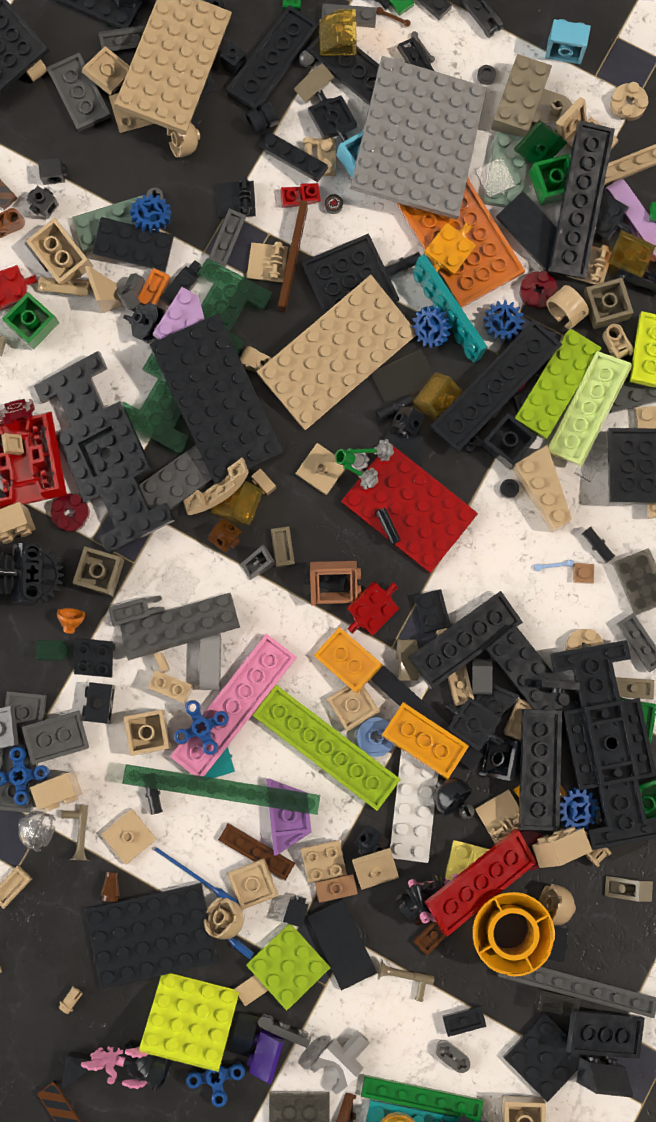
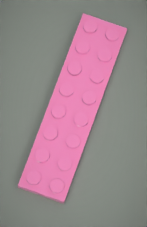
M266 633L202 715L206 719L212 718L218 711H225L229 715L227 725L216 726L211 730V738L217 742L218 751L214 755L205 754L202 748V740L195 736L189 739L186 744H179L170 757L201 781L297 657ZM224 715L218 717L219 722L225 720ZM204 722L201 725H197L199 733L206 731L207 727L204 726ZM213 744L207 746L209 751L214 749Z

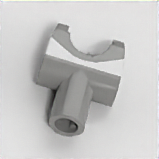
M358 1030L343 1046L333 1038L320 1052L310 1069L315 1073L324 1066L335 1067L339 1072V1078L332 1091L338 1094L350 1085L364 1067L356 1058L370 1042Z

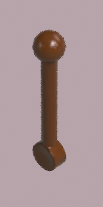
M382 7L377 8V15L383 14L403 23L406 27L411 25L410 20H404L383 11Z

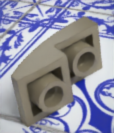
M322 63L308 74L294 90L308 103L318 91L323 90L335 77Z
M415 639L397 640L396 659L399 660L397 679L400 681H418L419 672L408 658V656L418 650L417 640Z

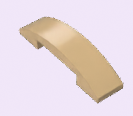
M241 458L228 467L229 474L223 481L214 484L203 493L197 490L184 499L187 514L193 515L206 511L230 497L242 485L249 473L245 460Z

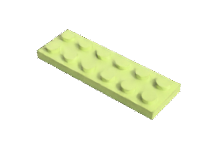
M598 351L596 352L548 447L551 455L582 467L632 368L630 362Z

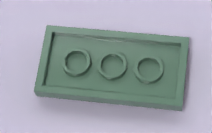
M496 132L484 192V204L505 208L523 191L528 160L515 152L514 148L524 137Z
M142 196L73 216V222L83 253L93 251L101 217L136 225V222L132 223L130 209H132V203H136V198L142 200Z

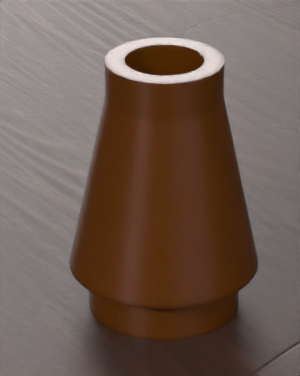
M106 873L100 895L102 896V901L118 902V897H120L118 873Z

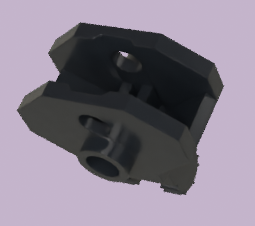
M149 302L142 307L137 306L131 309L134 312L132 317L124 314L123 319L131 324L133 337L147 344L157 339L153 336L154 328L165 315V310Z

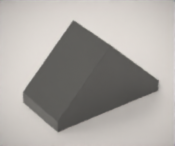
M262 545L240 565L249 579L252 580L276 564L265 545Z
M492 658L472 659L473 694H492Z

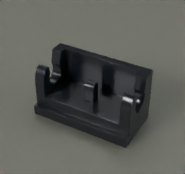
M309 564V569H308V573H307V577H306V584H309V585H310V564ZM347 574L319 575V587L343 592Z

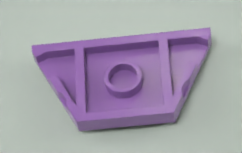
M268 778L266 780L274 855H278L312 833L307 792Z

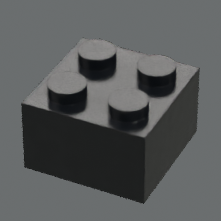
M507 413L483 441L481 447L511 470L535 442L537 436Z

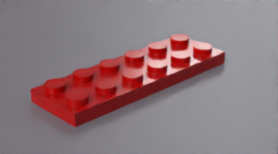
M514 829L428 898L425 903L443 934L449 936L477 913L489 899L500 894L537 862L520 831Z

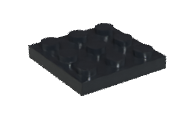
M543 1013L503 1055V1058L548 1102L578 1070L579 1059L588 1058V1056L566 1052L568 1036Z

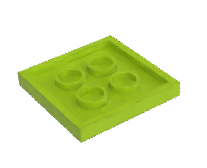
M291 924L282 929L246 964L286 1011L330 969L329 965Z

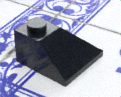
M504 739L503 743L500 742L502 745L499 747L490 740L484 746L479 775L513 781L520 773L521 743Z

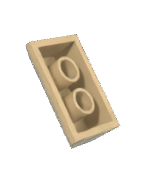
M53 218L26 240L59 284L83 276L86 273L85 266L94 267L56 218Z

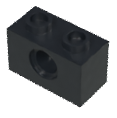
M89 682V686L85 688L87 703L82 709V717H85L84 721L111 724L115 685ZM101 698L102 706L97 709L94 707V700Z

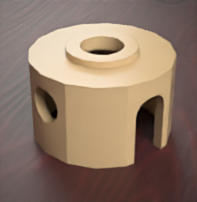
M567 285L563 286L546 301L550 313L558 322L565 316L568 317L569 322L565 325L567 329L574 327L589 314V309L584 299L576 290Z

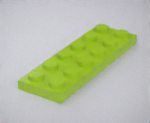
M568 329L560 342L562 346L551 357L515 416L516 420L543 440H546L580 385L596 352L601 350L600 346L572 329Z

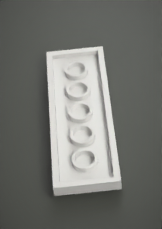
M401 749L398 778L401 780L398 782L390 849L394 859L428 863L435 807L433 794L437 789L435 785L437 784L438 773Z

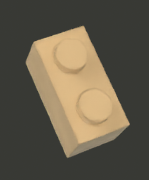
M261 469L251 476L253 479L251 481L260 487L259 490L263 494L266 493L268 496L276 489V485Z

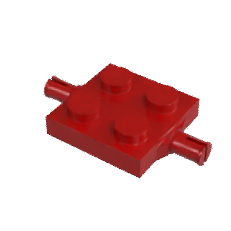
M18 265L1 270L0 310L14 306L27 293L28 285L38 282L36 276L24 278Z
M373 581L347 608L355 620L347 630L353 634L361 626L373 636L399 609L391 597L398 589V586L392 582L384 590Z

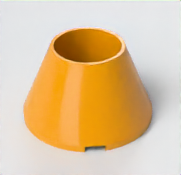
M506 892L489 899L478 911L473 924V942L482 961L492 970L508 976H523L540 968L551 954L555 940L553 921L546 908L535 898L524 893ZM510 913L523 915L528 926L525 940L514 948L498 946L493 936L497 921Z

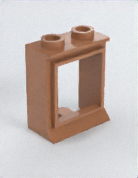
M357 561L310 562L311 606L328 603H352L361 594V585H357V580H361V568H357ZM350 574L351 592L320 593L319 575Z

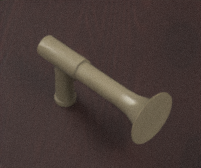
M80 805L79 811H61V819H78L79 825L76 852L69 860L90 861L86 858L84 852L88 805Z
M383 959L380 961L377 975L378 980L383 976H395L419 982L414 1000L423 1002L426 984L433 985L434 976L394 969L385 965Z

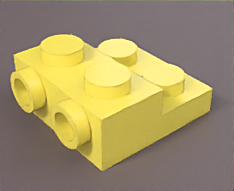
M453 840L444 879L448 878L451 881L453 879L452 875H455V873L457 875L460 874L489 849Z

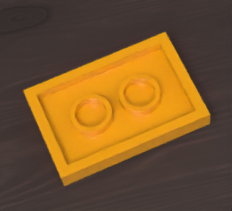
M340 627L314 654L315 658L356 694L383 666L382 663Z

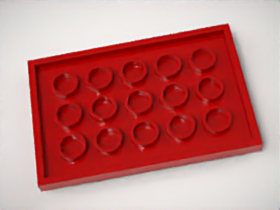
M393 446L394 454L389 458V461L382 462L380 457L377 456L368 468V470L374 468L378 472V483L374 487L365 490L360 486L362 482L360 478L341 502L388 539L377 516L379 509L386 508L401 539L400 542L394 545L431 573L479 513Z

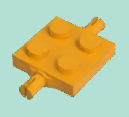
M446 223L424 251V254L433 261V267L437 272L439 269H443L454 276L475 249L476 244L466 236L472 228L469 223H465L460 231Z

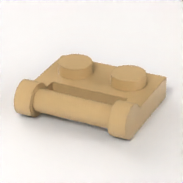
M303 138L305 152L312 155V147H317L318 159L328 165V169L323 176H336V138L323 140V138Z

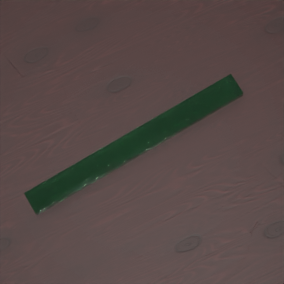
M129 764L125 765L122 784L313 815H318L321 796Z

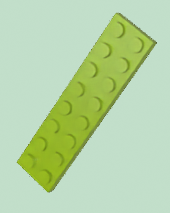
M275 685L252 715L376 811H378L401 780L278 685Z

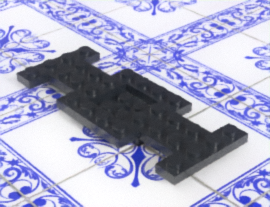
M97 351L34 385V388L41 403H46L57 396L61 402L71 427L57 434V441L84 503H89L102 496L115 529L99 536L105 552L111 554L174 522L175 519L168 503H163L150 510L137 480L139 476L152 470V467L123 402L118 401L105 408L92 377L108 368L101 352ZM109 448L110 456L104 458L103 451Z
M624 640L551 653L553 672L559 673L573 670L575 682L580 683V690L577 692L581 708L564 711L562 715L578 790L598 787L606 826L587 830L591 849H602L656 838V817L646 819L638 783L639 779L656 776L640 698L620 700L613 667L615 662L631 659L628 641ZM608 738H613L616 741L614 749L607 747L606 741Z

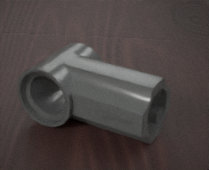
M137 273L130 274L126 284L117 290V295L126 310L134 309L140 304L138 295L145 280Z

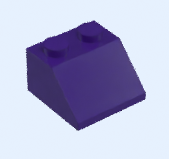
M263 1028L260 1034L256 1033L253 1042L256 1050L254 1054L250 1053L247 1063L248 1066H251L249 1073L266 1083L272 1084L284 1038Z

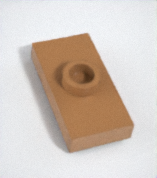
M353 874L315 882L319 903L358 894Z

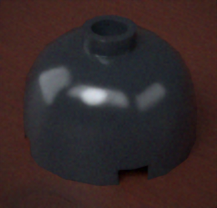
M443 778L435 785L437 789L433 794L434 805L443 816H448L454 812L453 808L457 805L460 807L469 798L472 789L462 779L449 778L445 780Z

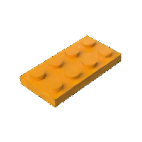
M404 702L381 735L446 779L450 777L469 745Z

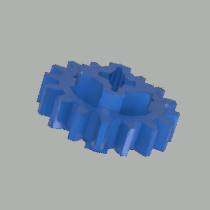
M152 194L149 197L142 195V200L136 198V203H132V209H130L132 223L136 222V228L141 226L143 232L146 229H149V233H152L153 229L159 232L160 227L165 229L166 224L170 223V205L166 204V199L160 200L159 195L156 198H153Z
M504 300L503 304L497 301L496 307L491 304L490 310H486V317L483 318V322L486 323L484 329H489L487 335L494 334L493 339L496 340L497 337H500L501 342H503L504 338H507L508 341H511L512 336L516 338L518 332L522 331L521 325L525 321L521 319L524 314L518 313L520 307L514 308V302L507 305V300ZM503 315H504V319H505V322H506L504 327H503V321L501 320L502 317H503Z
M434 305L421 308V311L416 312L417 317L413 318V321L416 322L412 326V328L416 329L414 335L419 336L418 342L423 340V346L429 345L430 348L440 346L448 340L447 336L451 335L448 329L452 325L447 323L450 318H445L446 311L440 312L441 307L434 308Z
M573 787V792L567 789L566 796L560 795L563 799L560 802V821H563L562 825L568 828L575 826V829H581L582 827L589 829L588 823L594 824L595 822L592 818L598 817L595 810H598L599 807L594 805L597 799L591 798L593 794L586 792V789L578 790V788Z

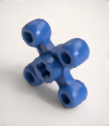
M190 700L185 705V711L192 717L193 723L188 729H178L174 734V740L176 743L183 745L192 737H199L203 742L202 748L204 753L214 755L218 751V744L211 738V730L216 726L227 725L229 715L225 711H218L212 718L206 719L201 715L200 703L196 700ZM195 704L196 710L192 712L190 706ZM220 715L225 717L223 722L218 721ZM204 722V726L207 727L206 731L199 733L197 725H201ZM181 733L185 735L184 740L179 739ZM209 744H213L214 749L212 751H209L207 749V746Z
M16 746L10 751V758L14 763L13 769L8 773L0 771V786L8 782L13 783L16 787L14 801L17 805L24 806L31 800V795L27 790L28 782L32 779L38 781L47 780L50 776V769L45 765H39L35 769H28L24 763L27 754L26 750L23 747ZM17 751L20 752V757H16ZM41 769L44 771L43 776L39 774ZM18 772H23V779H17L19 777L17 775ZM22 794L25 796L24 801L20 799Z
M239 1062L234 1063L228 1068L220 1065L219 1078L217 1077L216 1079L212 1078V1076L217 1071L207 1069L205 1072H189L186 1077L187 1086L195 1089L203 1083L209 1084L213 1089L212 1104L216 1107H223L228 1100V1095L223 1089L224 1081L227 1079L241 1080L245 1076L246 1068ZM239 1069L241 1073L236 1074L234 1070ZM191 1077H195L197 1082H193ZM221 1096L223 1100L219 1101L216 1097Z

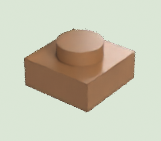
M575 563L573 583L593 584L594 564Z

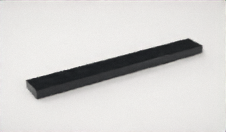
M384 665L370 679L397 705L401 706L404 702L463 741L447 729L449 724L402 681L397 679ZM469 745L460 762L471 770L483 755Z

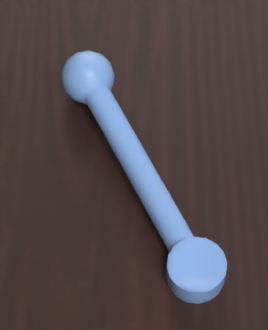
M570 559L567 562L546 565L538 563L534 566V569L541 571L545 568L567 565L572 567L574 566V561Z

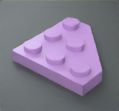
M181 287L153 332V336L162 339L204 320L199 297Z

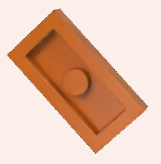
M153 268L138 296L140 304L145 305L150 302L157 305L171 279L170 276Z

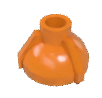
M73 608L58 609L57 617L61 625L64 626L63 631L65 633H74L75 628L83 622L85 612Z

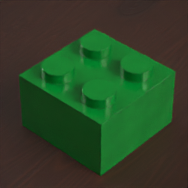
M569 154L533 163L529 174L540 206L562 200L570 161Z
M29 292L2 318L5 324L32 349H35L59 324L55 315Z

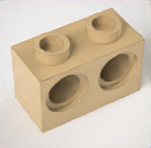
M155 670L148 686L151 690L183 703H187L194 687L189 683Z

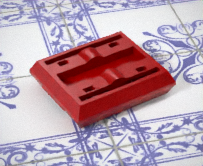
M52 411L36 414L28 419H22V417L14 419L9 424H3V421H0V443L2 442L1 436L4 433L21 435L24 449L22 455L5 454L3 447L0 445V475L2 476L3 492L5 493V497L0 498V509L18 502L25 505L66 496L67 492ZM42 426L46 429L45 435L49 452H46ZM49 456H50V460H51V469H52V472L54 473L53 480H54V486H55V487L52 486V481H51V475H50V469H49V461H48V457H49Z

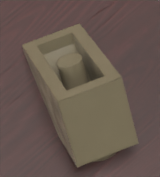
M606 876L605 896L637 902H652L653 881Z

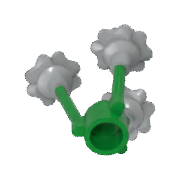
M388 439L380 440V444L374 447V449H340L335 454V461L337 464L343 465L344 469L357 474L362 481L360 486L365 490L372 488L378 483V472L374 468L367 469L365 472L362 471L363 468L368 467L367 462L370 460L366 453L378 454L382 462L389 461L394 451L393 445L389 443Z

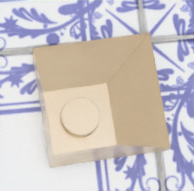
M85 266L95 298L102 312L105 313L122 307L123 304L117 295L118 287L116 283L90 266Z

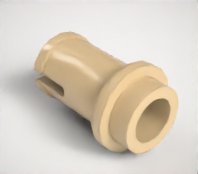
M72 986L65 999L59 1002V1009L69 1014L70 1011H73L74 1005L83 993L78 988Z

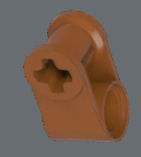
M9 208L0 213V238L21 230L25 226V219L17 209ZM14 217H18L15 222H11Z

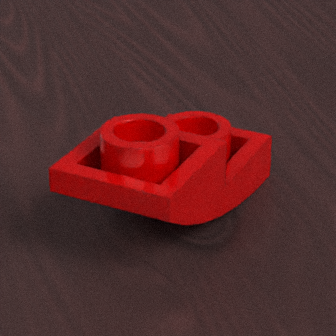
M319 183L300 184L299 187H281L280 189L282 208L297 207L300 205V200L307 201L308 205L321 201Z

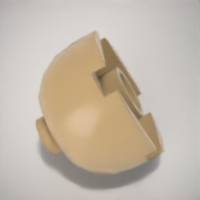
M191 122L186 135L167 128V135H171L172 139L169 145L175 157H185L196 150L198 140H200V133Z
M550 884L551 886H545L541 892L539 902L550 914L553 925L565 924L570 920L576 909L572 894L560 885Z
M218 898L208 907L206 911L208 913V920L204 919L205 930L210 936L226 940L238 935L244 924L243 910L238 903L227 898Z

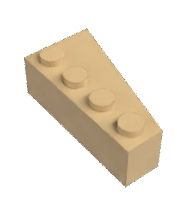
M548 445L513 466L512 470L552 533L572 520Z

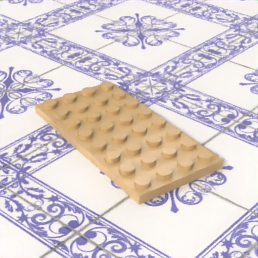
M156 0L114 108L186 135L232 12L203 0Z
M369 275L256 371V373L299 425L306 430L414 338L416 330L412 328V325L373 276Z

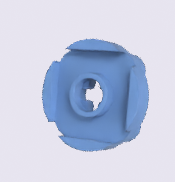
M374 717L367 719L361 724L357 731V743L368 755L374 757L383 756L394 746L393 743L384 737L379 739L378 743H375L370 738L371 735H374L375 731L382 735L389 722L383 718Z

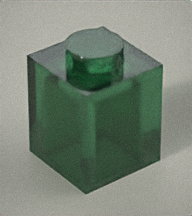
M37 640L36 660L63 661V656L67 654V647L63 641Z

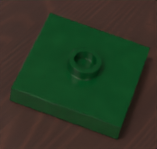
M539 120L516 145L514 150L533 164L554 158L567 144V141Z

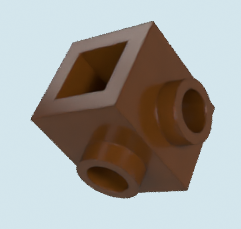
M223 518L214 526L208 540L226 553L230 548L234 549L239 544V536L242 531Z

